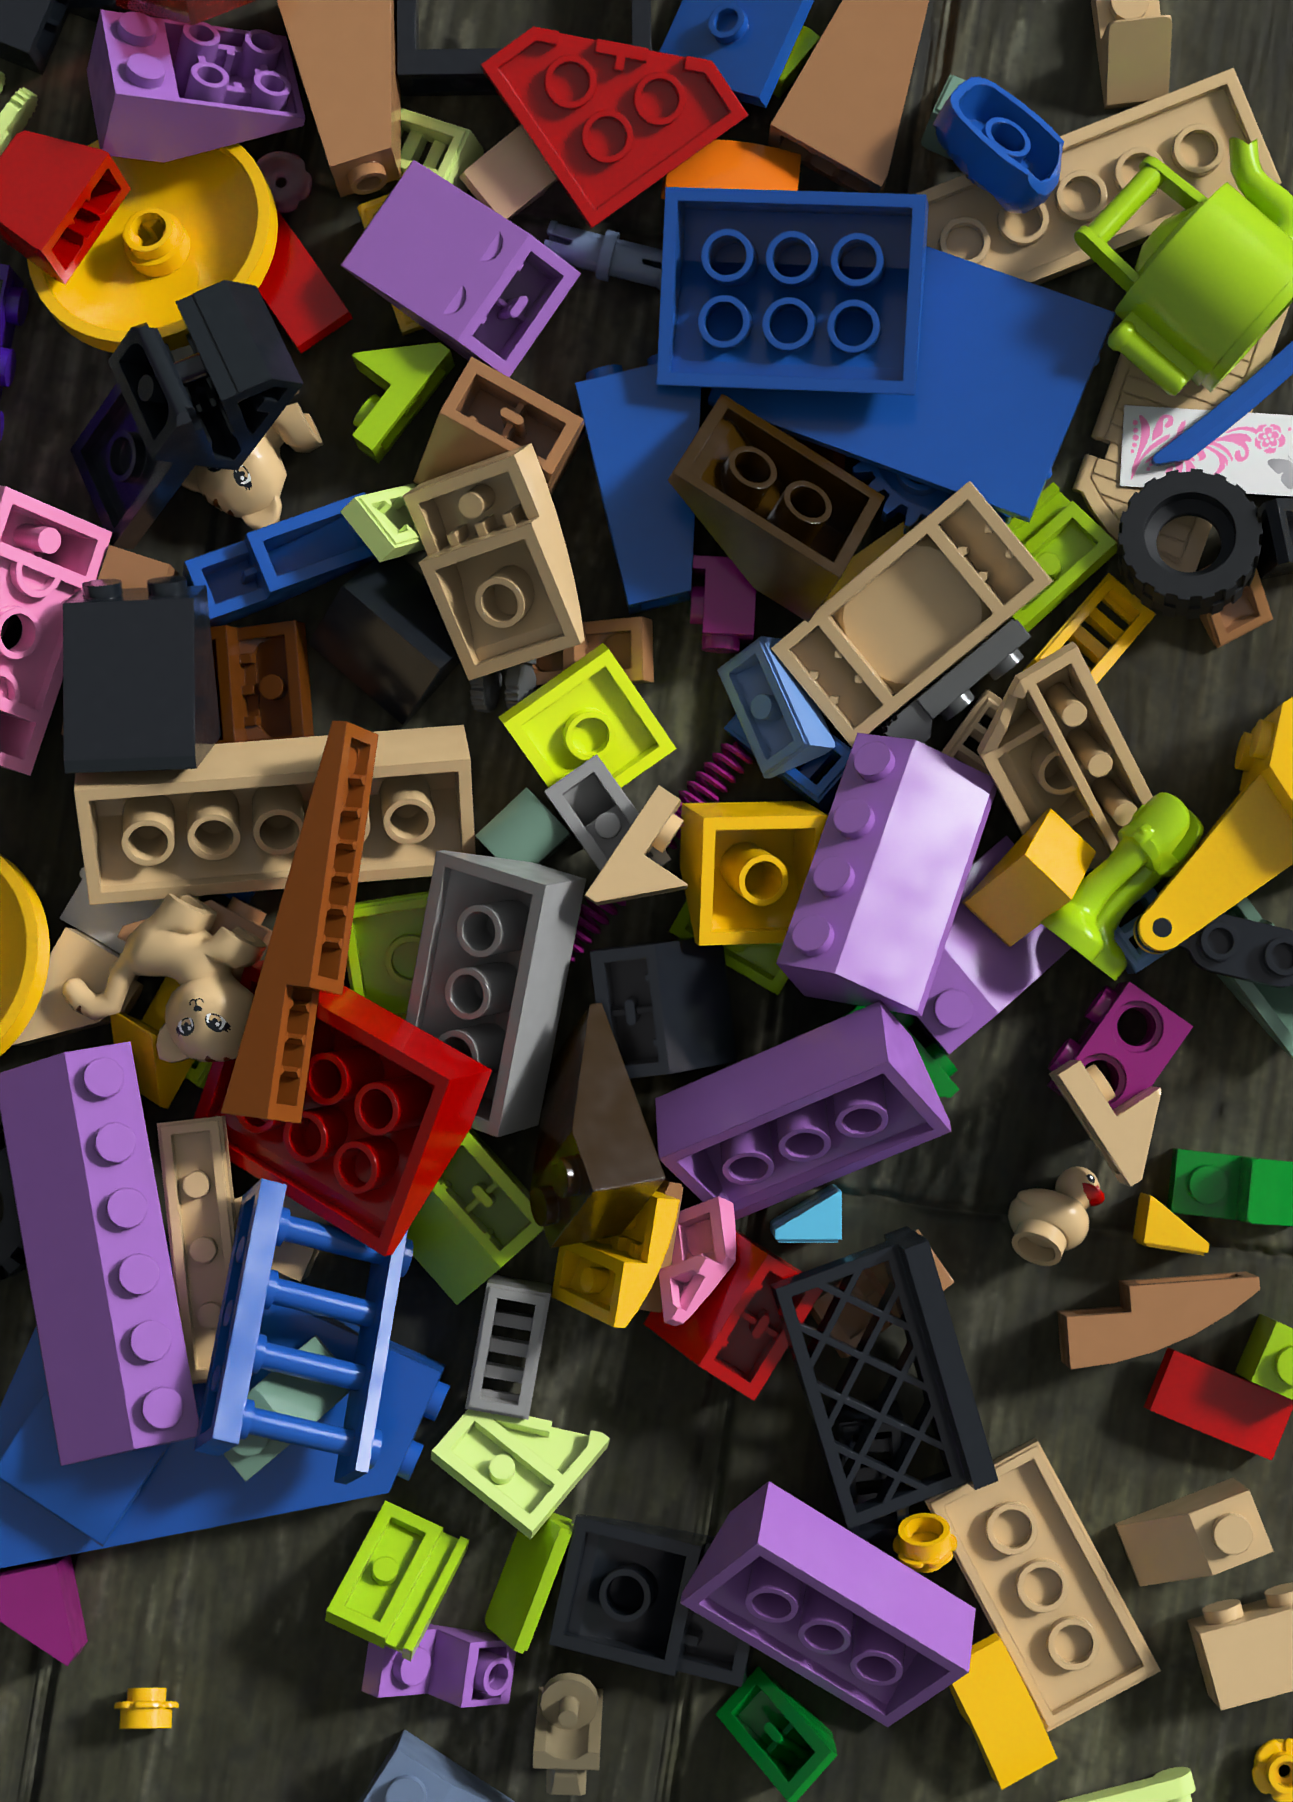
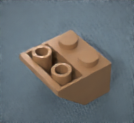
M471 356L439 412L415 475L414 483L419 485L436 477L532 443L552 496L586 436L584 419Z

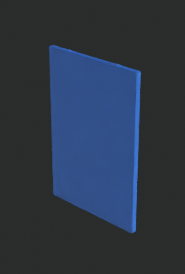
M927 246L915 395L712 388L707 402L708 405L714 407L721 394H724L786 434L952 495L967 482L971 481L994 510L1029 523L1046 481L1052 476L1051 469L1092 371L1100 361L1099 355L1115 319L1116 312Z

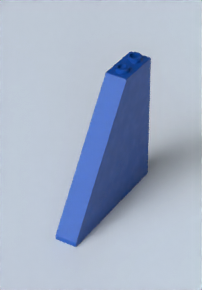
M167 1242V1247H168V1252H169V1258H170V1263H171V1269H172L171 1253H170V1243ZM272 1304L268 1310L264 1309L259 1333L265 1334L269 1343L299 1349L317 1335L336 1359L354 1363L360 1327L352 1323ZM37 1326L0 1406V1460L47 1390ZM390 1340L376 1428L382 1431L381 1451L375 1466L369 1469L367 1474L347 1485L334 1482L338 1454L290 1444L245 1482L224 1455L214 1456L193 1451L196 1437L170 1444L142 1485L140 1493L102 1547L0 1480V1568L389 1493L397 1477L409 1481L416 1467L424 1445L414 1441L415 1435L423 1417L435 1422L450 1389V1385L440 1381L446 1365ZM260 1369L257 1374H253L249 1390L272 1371ZM206 1383L192 1384L198 1419H200ZM349 1393L317 1422L343 1427Z

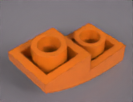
M715 139L663 177L661 199H665V187L798 191L801 154L755 143Z

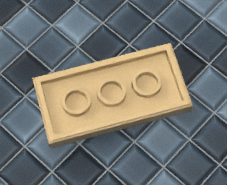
M1033 1438L993 1460L998 1477L997 1482L974 1490L968 1484H964L924 1501L931 1513L943 1517L949 1523L950 1534H954L957 1539V1549L953 1551V1556L994 1633L1001 1638L1046 1731L1049 1732L1161 1670L1039 1441Z

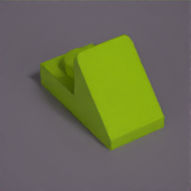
M441 342L362 351L351 355L357 369L386 391L381 398L376 394L372 395L362 405L353 421V425L357 429L352 436L358 448L378 464L455 366L450 349Z

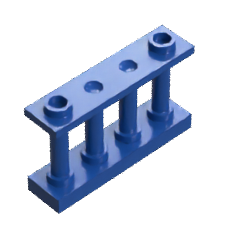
M261 1178L242 1196L193 1451L221 1456L237 1446L239 1440H245L249 1434L338 1454L334 1482L347 1485L367 1474L368 1470L375 1466L381 1451L382 1431L376 1428L400 1277H404L409 1269L413 1256V1241L407 1238V1230L394 1253L385 1257L338 1227L291 1216L290 1209L283 1207L287 1185ZM283 1241L371 1263L365 1299L280 1279L278 1271L271 1269L275 1246L280 1247ZM273 1304L360 1325L354 1363L267 1342V1336L259 1333L264 1309L268 1310ZM260 1369L349 1389L343 1427L255 1408L254 1400L247 1399L251 1375L257 1374Z

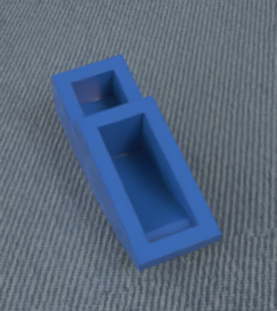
M365 492L248 532L243 541L184 561L182 575L186 578L187 586L206 585L210 627L231 623L284 602L376 559L375 555L340 512L354 497L366 495Z

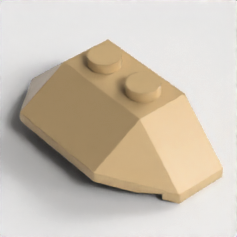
M1073 641L1015 675L977 748V752L1022 836L1047 808H1052L1097 852L1089 868L1095 869L1109 857L1119 843V830L1127 825L1141 805H1145L1153 796L1078 646Z

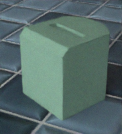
M527 787L475 835L495 857L533 862L543 865L572 838L568 830Z

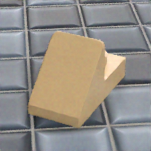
M1091 0L1104 110L1138 106L1168 94L1172 18L1171 15H1161L1159 0Z
M658 785L586 892L585 896L588 900L599 906L688 888L686 882L647 857L652 847L663 853L683 824L684 820L675 815L680 807L681 799Z
M1069 1060L1049 1073L1119 1183L1131 1187L1141 1181L1160 1101L1161 1088L1150 1086L1112 1110L1108 1101L1116 1097L1115 1093L1095 1064L1085 1068L1081 1060Z

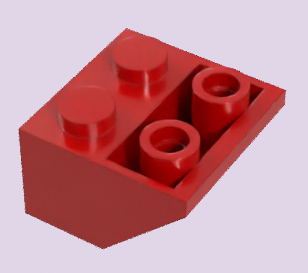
M736 1230V1261L698 1309L683 1324L678 1326L664 1322L663 1309L661 1313L650 1311L643 1324L696 1365L755 1401L788 1348V1342L770 1284L800 1274L802 1271ZM816 1287L792 1296L799 1321L804 1322L822 1293V1289Z

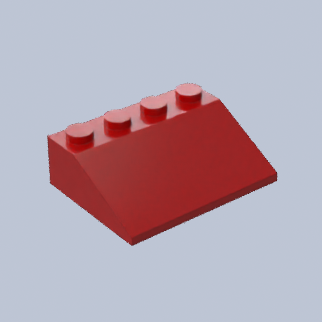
M264 960L258 961L250 967H245L240 983L253 994L256 991ZM343 986L342 995L319 992L301 1124L221 1113L236 1059L212 1062L193 1119L225 1115L229 1155L232 1163L258 1179L263 1178L286 1184L285 1195L386 1257L394 1253L471 1129L492 1069L348 987Z

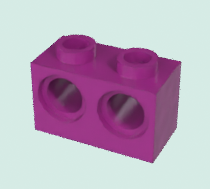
M1130 981L1118 983L1114 990L1106 985L1097 994L1084 1014V1017L1089 1019L1091 1023L1081 1038L1076 1042L1069 1037L1056 1052L1047 1069L1054 1071L1069 1060H1081L1084 1067L1095 1060L1103 1063L1109 1070L1111 1077L1110 1086L1116 1096L1108 1101L1110 1107L1114 1110L1154 1084L1193 1026ZM1130 1008L1139 1011L1147 1023V1031L1144 1038L1135 1045H1129L1124 1042L1117 1030L1119 1017ZM1051 1079L1047 1087L1064 1098Z

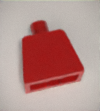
M26 130L14 136L0 156V239L55 280L66 285L131 188L108 152Z

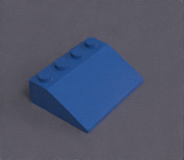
M665 187L656 385L915 395L929 212L927 195Z

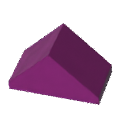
M71 1555L0 1568V1622L66 1666L81 1653L88 1642Z

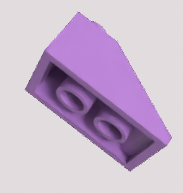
M1007 835L972 863L922 1017L911 1015L915 1020V1024L930 1042H934L946 1055L952 1053L1000 1013L1072 948L1042 924L1009 947L962 903L1014 846V843Z

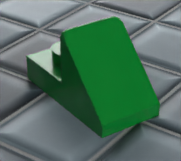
M1173 1148L1167 1208L1171 1212L1178 1214L1230 1219L1249 1224L1293 1226V1161Z

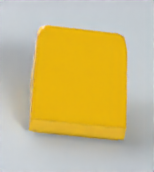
M1140 1193L1133 1238L1136 1239L1137 1243L1147 1247L1204 1256V1253H1208L1209 1243L1156 1198Z

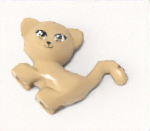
M298 402L285 407L238 471L195 465L181 485L190 491L201 493L206 501L230 516L242 518L249 527L257 530L277 523L280 520L282 510L280 495L287 476L280 456L281 445L285 442L296 452L310 453L322 446L323 442L310 414L303 413Z
M168 893L153 915L143 921L128 936L123 952L110 968L104 992L97 995L80 978H71L63 984L62 995L74 1011L96 1021L120 1013L130 985L136 975L173 978L177 980L180 986L172 992L166 1004V1022L159 1029L156 1043L159 1059L170 1063L182 1062L189 1058L198 1062L231 1061L237 1058L254 994L234 978L232 968L250 967L260 961L267 944L254 934L238 926L232 931L221 927L214 936L211 935L208 931L212 928L217 912L189 894L181 895L177 898Z

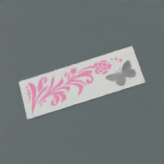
M1124 405L1120 486L1144 488L1146 482L1154 477L1156 480L1166 476V472L1174 470L1190 472L1191 469H1203V473L1215 475L1216 472L1227 477L1226 481L1234 486L1238 484L1246 491V494L1293 497V415L1247 413L1190 460L1154 466L1151 459L1157 452L1211 410Z

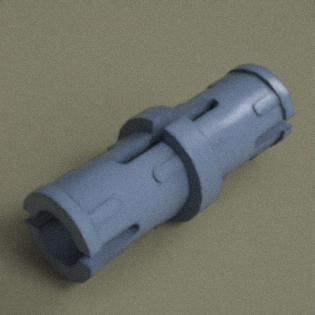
M550 221L547 230L549 240L545 239L544 245L571 266L596 272V279L608 282L610 276L661 290L663 250L621 240L620 233L607 229L605 235L562 225L557 221Z

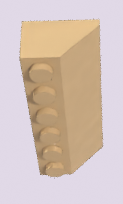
M464 725L373 732L379 736L358 882L432 876L436 851L440 850L476 854L471 759ZM328 735L215 744L197 769L75 773L74 795L89 905L165 899L168 893L179 898L181 895L186 894L204 896L285 889Z

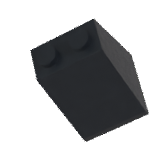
M181 576L147 580V588L122 589V581L119 579H98L82 583V590L77 591L63 603V739L65 774L197 769L221 737L206 585L187 586L186 578Z

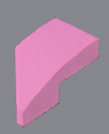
M718 1196L680 1211L672 1265L659 1270L665 1323L673 1326L683 1324L711 1294L735 1263L736 1225L732 1202Z

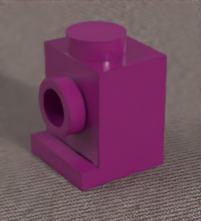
M693 555L692 579H705L704 586H692L690 624L702 625L701 650L711 653L740 652V644H751L753 641L756 589L753 588L729 557Z

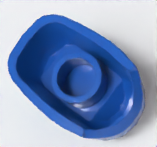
M970 77L953 91L937 115L933 126L936 129V136L940 145L946 150V153L963 174H966V178L973 184L991 193L1007 212L1025 214L1043 204L1059 182L1064 144L1062 138L1024 103L988 79Z

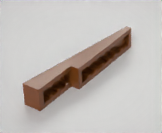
M332 721L221 1110L223 1114L301 1124L319 992L343 994L379 736L347 721Z

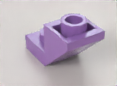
M429 1624L411 1662L402 1658V1653L385 1646L383 1649L369 1642L361 1691L377 1698L429 1694L460 1708L509 1704L516 1651L511 1649L493 1633Z

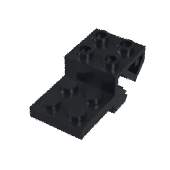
M223 280L176 301L188 332L186 335L187 340L194 353L191 356L175 362L167 343L164 344L158 328H149L147 322L130 328L108 360L117 383L70 451L104 529L113 532L110 539L111 546L134 549L195 465L238 471L304 384L257 286Z

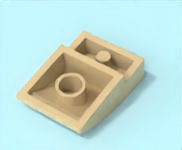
M532 443L423 482L403 495L428 555L419 562V565L469 681L579 645L585 640L578 594L565 539Z

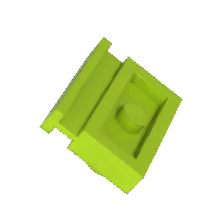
M1054 482L1042 491L1029 523L1013 517L1010 524L1007 525L1053 580L1048 587L1008 620H1018L1025 630L1029 632L1117 553V542L1074 501L1070 502L1060 492V488Z
M385 1500L326 1610L325 1621L383 1649L385 1646L402 1653V1658L411 1662L467 1552L469 1539L462 1536L459 1539L443 1532V1527Z

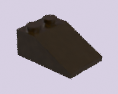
M721 394L668 479L669 483L753 588L807 622L811 620L841 578L885 498L884 495L724 394Z
M602 1003L590 1004L550 1063L530 1188L531 1212L535 1222L539 1226H543L550 1248L621 1235L666 1179Z

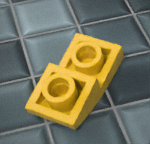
M994 1633L972 1645L969 1673L951 1684L949 1688L960 1714L973 1731L991 1777L1000 1789L1003 1790L1058 1758L1033 1701L1001 1638Z

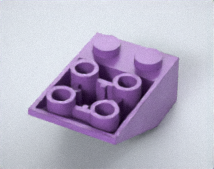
M100 9L87 67V77L99 147L108 152L110 156L165 163L304 125L306 118L286 36L274 35L259 29L247 31L212 26L202 21L184 22L150 17L134 11L122 13Z
M412 160L340 265L467 361L472 356L509 378L581 274L531 234L415 160Z

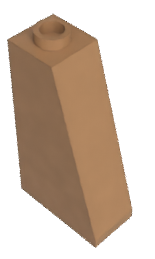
M277 0L340 197L353 193L360 195L370 194L383 188L386 183L400 179L401 86L397 74V0Z
M842 0L771 122L768 145L801 154V164L851 192L883 193L929 0Z

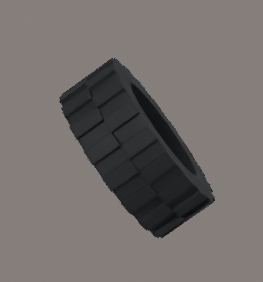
M1191 469L1190 472L1174 470L1166 472V476L1156 480L1154 477L1146 482L1144 489L1139 493L1135 492L1129 499L1128 509L1126 512L1123 511L1119 523L1117 543L1118 569L1120 576L1124 575L1126 579V588L1132 596L1136 594L1142 600V605L1150 610L1155 608L1162 611L1164 616L1175 618V615L1187 616V619H1198L1203 614L1211 613V615L1219 613L1223 611L1225 605L1230 602L1234 604L1242 597L1243 589L1245 586H1250L1255 576L1262 547L1263 530L1262 523H1258L1257 520L1258 510L1254 502H1249L1245 496L1246 491L1238 484L1234 486L1226 481L1227 477L1216 472L1215 475L1203 473V469ZM1195 516L1208 521L1215 527L1221 539V550L1217 559L1209 567L1197 572H1181L1169 567L1161 559L1157 550V537L1161 529L1175 518Z

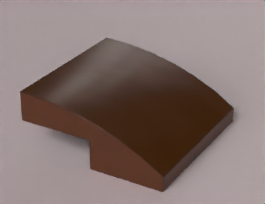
M293 620L241 628L228 625L210 627L221 737L215 744L314 736L305 623Z

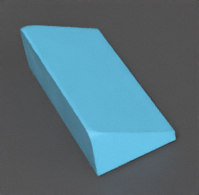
M831 1184L770 1221V1231L778 1243H838V1240H842L841 1190L834 1184Z

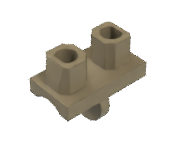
M558 1674L549 1679L544 1687H539L533 1746V1768L547 1769L546 1793L550 1795L581 1796L586 1794L587 1770H599L603 1689L595 1688L590 1680L580 1674Z

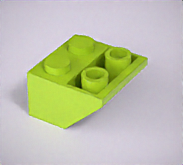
M473 1128L469 1130L410 1225L407 1233V1238L413 1241V1256L456 1305L496 1273L544 1230L543 1226H539L533 1218L530 1207L531 1193Z

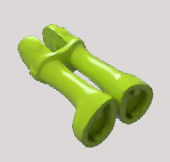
M1166 792L1156 794L1145 805H1141L1133 814L1131 821L1119 830V843L1108 858L1082 879L1072 900L1040 923L1116 981L1126 969L1128 963L1123 950L1115 940V930L1123 916L1137 900L1164 877L1174 875L1190 857L1204 833L1202 822L1176 796Z

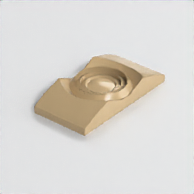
M969 481L820 606L809 622L805 620L801 622L771 649L849 745L853 747L857 733L870 734L954 663L1048 587L1053 580L974 484Z

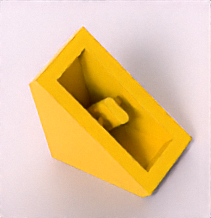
M1047 808L962 903L1002 942L1011 947L1040 925L1043 919L1058 911L1072 900L1097 852L1052 808Z

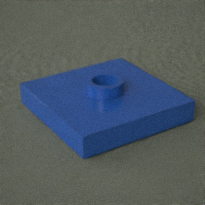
M682 0L659 52L712 60L739 101L766 108L814 0Z

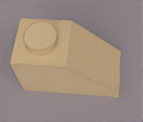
M66 927L50 953L47 979L38 1006L24 1031L11 1046H26L111 1023L110 1016L94 1021L74 1011L62 995L63 984L68 979L80 978L95 994L98 995L104 992L110 968L121 954L80 930ZM136 975L133 979L120 1012L128 1014L137 1002L144 986L137 981L140 975Z
M1235 1478L1227 1479L1115 1523L1140 1587L1213 1576L1274 1552L1250 1490Z

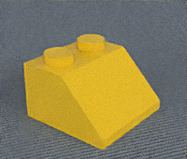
M805 801L682 803L681 819L684 822L681 825L680 870L682 880L688 884V888L684 890L695 943L699 946L783 943L828 815Z

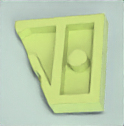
M468 1409L431 1452V1460L531 1540L608 1448L610 1438L602 1432L593 1430L590 1431V1435L554 1428L551 1427L552 1421L529 1416L527 1420Z

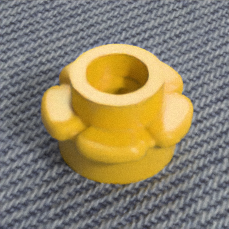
M917 1513L906 1517L899 1524L898 1536L893 1541V1550L898 1554L899 1561L912 1570L921 1573L939 1570L952 1560L953 1551L957 1549V1539L954 1534H950L949 1523L943 1517L933 1513Z
M127 1688V1701L114 1704V1709H120L119 1729L172 1728V1709L179 1708V1703L177 1701H166L167 1688Z
M1292 1738L1269 1740L1260 1746L1254 1757V1767L1252 1769L1254 1784L1261 1793L1271 1794L1276 1802H1293ZM1282 1765L1290 1767V1772L1287 1776L1279 1775V1768Z

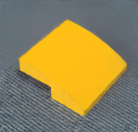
M655 1191L621 1235L560 1246L551 1297L614 1328H626L639 1310L659 1273L669 1247L680 1200Z

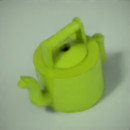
M1229 138L1230 172L1242 194L1226 182L1208 199L1159 159L1147 156L1139 164L1140 171L1088 226L1082 225L1074 233V240L1077 245L1127 292L1114 311L1123 321L1109 335L1108 346L1113 351L1122 353L1169 395L1176 396L1190 380L1198 387L1200 385L1204 386L1211 393L1293 302V196L1269 178L1262 170L1259 161L1257 139L1247 144L1239 138ZM1159 188L1186 210L1165 219L1142 245L1135 269H1133L1107 243Z

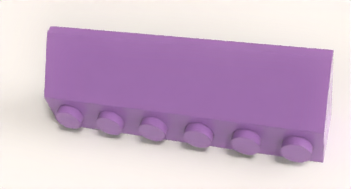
M131 1041L63 1052L0 1072V1115L60 1466L195 1438L199 1419Z

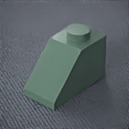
M317 1335L298 1349L335 1358ZM272 1371L248 1391L247 1399L254 1400L255 1408L318 1421L349 1393V1389ZM248 1434L245 1440H239L237 1446L223 1455L246 1482L290 1444Z

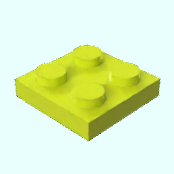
M604 643L499 716L501 722L548 788L596 754L622 788L677 749Z

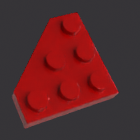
M535 26L520 35L480 66L591 229L748 116L744 107L712 60L651 51L649 48L603 39L594 40Z

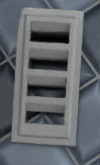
M492 1275L488 1278L465 1409L529 1419L552 1285L500 1275ZM498 1298L536 1305L534 1315L496 1309ZM493 1325L531 1331L530 1340L524 1341L492 1335ZM488 1352L526 1358L525 1368L488 1362ZM488 1377L522 1383L520 1394L482 1388L483 1379Z

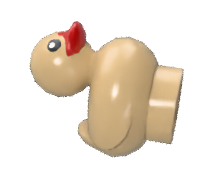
M1071 1167L1060 1174L1056 1181L1055 1191L1043 1188L1019 1191L1017 1197L1011 1202L1008 1212L1009 1223L1015 1233L1012 1238V1246L1018 1255L1037 1265L1052 1266L1059 1263L1065 1251L1071 1250L1083 1242L1087 1236L1090 1223L1085 1209L1091 1206H1098L1105 1200L1104 1193L1100 1190L1095 1174L1084 1167Z

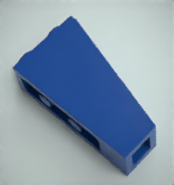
M658 354L647 359V366L623 371L622 365H606L585 374L586 380L575 383L580 413L584 419L587 442L629 615L690 601L695 514L669 483L668 479L699 431L701 387L656 385Z

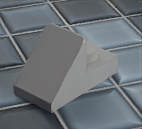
M596 754L544 792L579 844L585 849L601 872L639 813ZM654 847L647 854L648 858L662 867L672 860L666 851L661 853Z

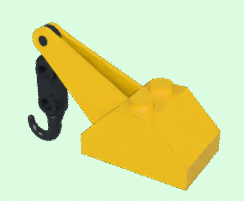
M1293 697L1283 702L1264 719H1259L1251 733H1243L1235 757V769L1243 771L1239 789L1241 792L1196 846L1190 857L1180 866L1179 870L1135 921L1133 927L1134 939L1145 952L1162 954L1172 948H1182L1188 953L1192 962L1204 971L1274 988L1293 986V931L1223 914L1291 865L1293 866Z

